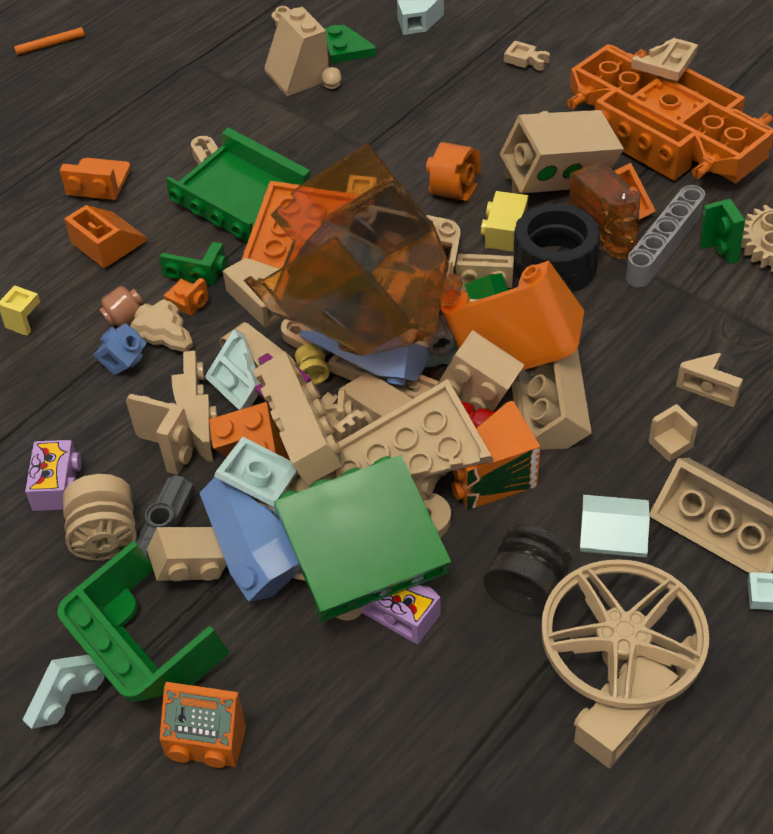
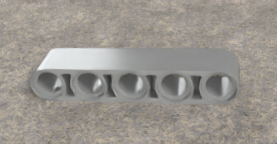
M695 185L684 186L632 249L628 256L626 281L628 284L634 287L647 286L698 222L702 215L705 191L701 187Z

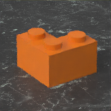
M268 402L209 419L213 449L225 457L230 454L240 439L245 437L289 460L288 453L279 434L280 430L270 413L272 409Z

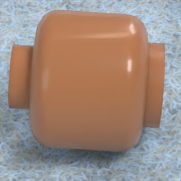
M119 286L102 298L101 304L103 307L99 310L112 327H120L125 323L129 326L134 320L136 311L144 301L135 289L129 291L126 287Z

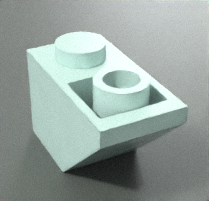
M397 0L398 21L403 35L429 30L444 15V0Z

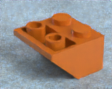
M85 205L64 218L71 243L103 268L111 265L147 241L146 236L114 212Z

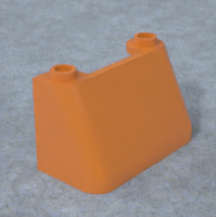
M550 261L528 266L522 272L519 285L516 288L470 302V297L465 291H452L444 295L441 305L442 313L458 349L473 330L523 363L524 367L522 370L569 357L579 345L584 309Z

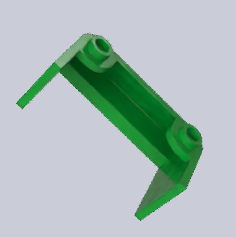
M132 541L60 602L57 610L60 621L117 691L126 700L131 702L162 697L166 682L193 686L230 653L214 629L208 626L160 669L151 661L123 627L134 617L138 608L137 600L130 590L154 571L151 562L135 541Z

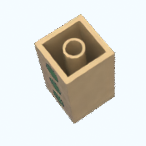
M601 110L518 115L500 152V156L522 194L602 187V172L603 180L604 178L606 180L607 171L608 174L610 173L608 169L612 170L624 148Z

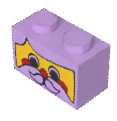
M72 440L34 442L25 490L32 511L63 510L62 497L64 490L71 482L77 480L76 471L81 470V455L79 452H75Z
M417 585L363 606L361 610L363 614L418 645L441 615L440 596L428 586Z

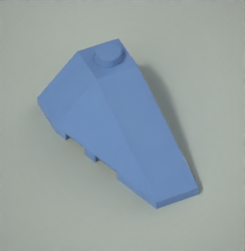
M216 477L200 492L229 572L248 602L273 597L301 570L280 519L275 517L274 511L268 506H262L251 495Z

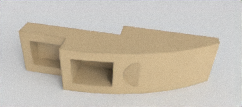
M196 351L183 352L184 374L171 375L176 404L185 409L194 448L207 462L214 461L209 419L218 417L217 408L210 405L209 395L205 394L204 385H200V380H205L203 362L197 361Z

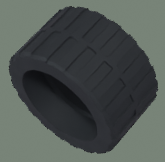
M561 203L544 204L525 212L518 219L514 230L513 269L517 278H521L522 272L528 266L550 261L571 292L585 287L587 283L592 281L597 271L601 235L598 223L586 211ZM561 246L571 250L557 252L549 251L542 247Z

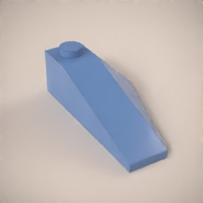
M300 330V337L375 375L386 377V383L405 386V380L417 381L433 355L428 347L410 341Z

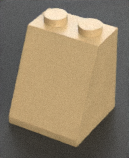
M303 6L293 8L280 15L264 67L267 75L287 97L322 84L321 74L325 69L329 68L326 30Z

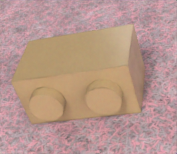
M157 527L147 548L157 581H209L219 579L227 565L213 527Z

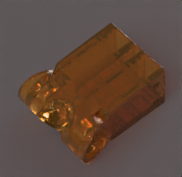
M600 161L570 173V205L586 211L587 214L595 219V222L600 227V242H604V248L610 256L617 259H628L629 253L637 245L640 193L629 189L630 186L604 161Z

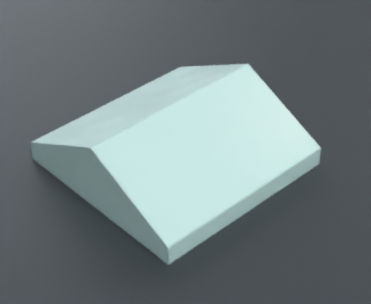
M242 437L217 469L214 477L274 507V501L286 493L297 474V470L290 460Z
M583 495L580 552L647 558L650 521L649 500Z

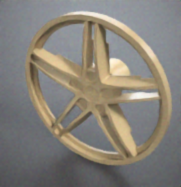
M621 559L604 560L590 563L574 570L565 576L552 590L542 615L541 636L543 647L555 671L570 687L580 694L608 706L645 708L665 703L677 697L688 689L699 676L708 654L709 629L705 614L697 599L675 577L657 567L642 562ZM609 573H626L648 578L660 585L626 612L597 576ZM590 578L597 587L599 594L610 606V610L606 611L587 579ZM578 584L586 596L585 601L599 623L552 632L553 617L558 604L566 593ZM667 588L669 592L647 616L643 615L641 611ZM676 597L686 607L693 620L697 636L696 651L669 637L650 630L667 611V607ZM594 634H595V636H596V637H589V638H578V637L589 636V635H594ZM570 637V640L554 642V640ZM652 642H653V643H656V644H658V645H660V646H662V647H664V648H661V647L656 646V645H652L651 643H652ZM573 651L574 654L602 651L603 661L608 666L609 693L595 689L575 676L564 664L558 652ZM677 652L682 653V654H684V655H686V656H688V657H690V658H692V659H694V660H691V659H689V658H687V657H685V656H682V655H680V654H677ZM638 656H643L670 667L672 664L687 670L676 683L662 691L650 695L631 697L636 658ZM628 660L624 696H618L617 671H620L623 664Z

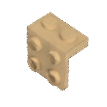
M129 394L126 404L136 435L139 438L159 443L167 472L179 475L184 464L189 463L194 449L184 407L175 403L154 400L147 396Z

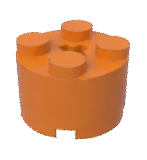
M440 142L434 156L429 157L426 163V172L430 173V195L456 200H470L478 186V183H474L475 175L481 174L480 152L470 146Z

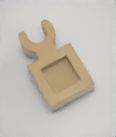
M514 41L504 53V62L524 68L528 65H533L537 70H544V64L550 62V53L546 51L537 52V47Z

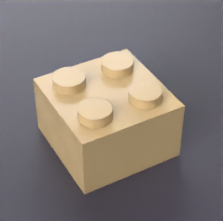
M472 330L453 357L438 384L448 379L460 400L474 404L476 411L480 407L494 411L524 367V364Z

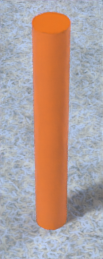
M80 27L14 46L16 55H21L81 38L85 34L83 28Z

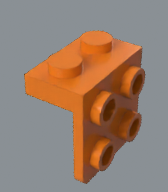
M83 158L79 165L62 164L59 171L66 195L116 200L131 167L130 163L126 161Z

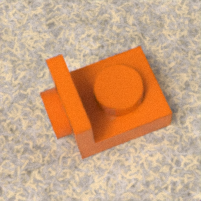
M199 278L194 284L180 279L163 295L166 301H171L179 308V311L190 316L209 300L206 281L202 278Z

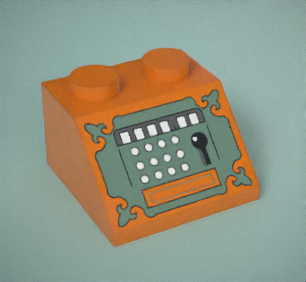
M166 682L163 693L160 742L165 756L181 763L193 760L204 762L206 765L214 768H223L224 766L236 767L247 728L238 692Z

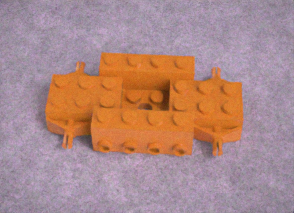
M607 44L571 69V94L575 96L567 100L568 107L575 109L581 103H587L595 106V110H601L623 146L624 150L622 152L674 181L691 168L692 160L699 163L697 167L692 169V175L697 179L701 178L706 172H712L736 184L769 156V151L773 144V128L768 126V124L773 121L772 116L765 113L757 119L743 113L745 97L689 68H686L678 81L668 80L661 76L631 68L632 58L635 56L640 58L647 56L645 50L640 49L633 55L614 45Z

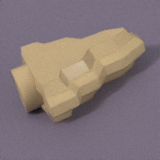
M163 299L153 306L144 304L138 308L130 327L135 329L145 342L157 346L165 345L170 349L182 352L188 351L193 347L189 331L183 328L184 322L183 318L179 316V308L171 301Z

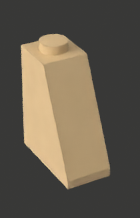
M244 258L223 270L226 291L265 328L311 301L309 281L305 277L248 258Z

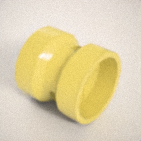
M309 343L296 350L295 359L297 366L311 378L315 385L324 382L329 376V369L325 362L323 348L314 343Z

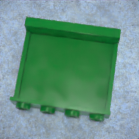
M228 127L221 133L222 146L179 182L169 176L166 178L168 197L174 203L184 206L194 214L209 220L215 226L221 227L232 233L235 237L248 242L270 181L311 186L310 170Z
M402 455L393 458L390 456L382 457L371 466L363 469L358 467L349 469L341 477L330 481L328 479L316 481L310 488L299 492L295 490L288 491L274 501V515L280 519L315 602V613L320 623L448 574L451 560Z

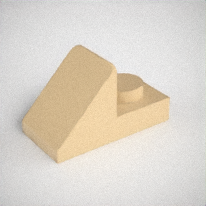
M716 353L682 362L679 368L676 387L735 407L743 379L719 371L722 354Z

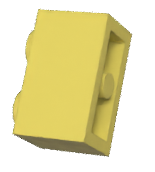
M495 192L493 202L488 201L486 218L488 220L483 219L481 226V236H485V248L513 252L514 230L518 219L527 212L528 195Z

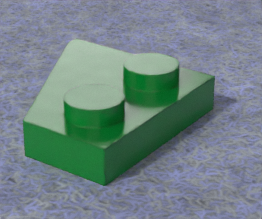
M332 25L324 28L326 30L327 51L331 64L376 56L375 45L346 25Z

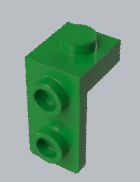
M212 242L203 260L161 253L159 256L163 276L172 279H183L189 282H196L199 278H202L206 281V285L215 286L221 273L228 265V257L225 256L223 244Z

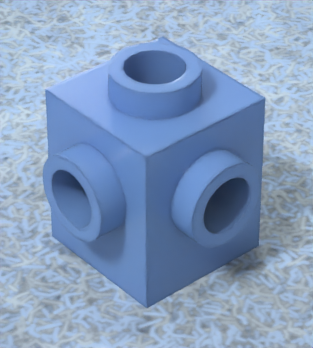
M125 323L117 329L109 328L102 335L100 340L103 343L93 356L111 373L116 375L129 367L132 368L140 361L143 356L140 352L147 343L135 329Z

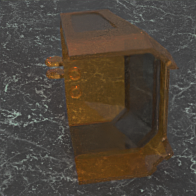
M368 143L299 185L290 194L293 200L285 209L279 206L271 214L273 219L293 240L282 268L264 279L258 278L256 281L252 276H249L243 281L271 312L283 319L299 322L338 342V347L342 351L363 356L407 347L418 341H426L435 333L440 305L450 306L457 302L461 296L462 277L456 274L448 275L447 277L449 262L436 227Z

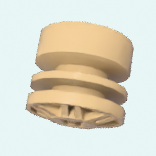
M111 474L83 476L71 482L64 490L62 503L63 515L66 520L64 525L66 532L65 541L68 550L75 556L86 560L111 559L132 541H136L137 532L133 515L132 492L129 484L122 478Z

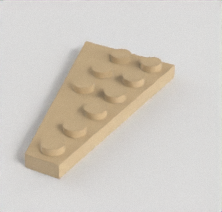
M446 379L339 441L338 444L342 451L337 454L342 466L319 480H333L341 477L349 469L356 467L360 469L366 468L385 456L393 458L402 455L412 479L494 461L451 383ZM297 472L287 492L292 490L299 492L308 489L313 483L307 485Z

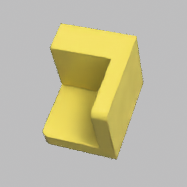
M14 285L0 300V313L5 328L26 336L31 333L27 316L40 303L37 293Z

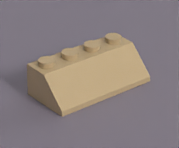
M578 348L573 354L564 359L520 371L512 383L514 403L539 443L540 450L568 449L592 434Z
M678 458L650 512V517L748 573H773V503L690 458Z

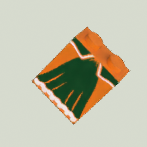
M514 401L507 402L476 428L494 461L452 470L454 474V481L451 482L453 494L457 500H462L467 511L538 487L540 445Z

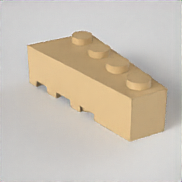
M286 351L253 369L256 379L263 386L261 388L262 394L266 401L268 400L272 409L270 413L280 430L279 434L290 461L305 483L310 485L340 468L342 465L337 453L342 450L332 434L334 429L326 417L327 411L319 399L321 395L312 381L308 383L305 381Z

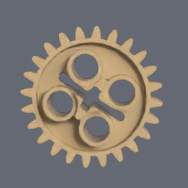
M763 205L762 211L755 208L753 215L747 214L741 248H745L744 255H752L751 262L760 260V267L764 268L769 265L771 266V272H773V208L771 209L767 205Z

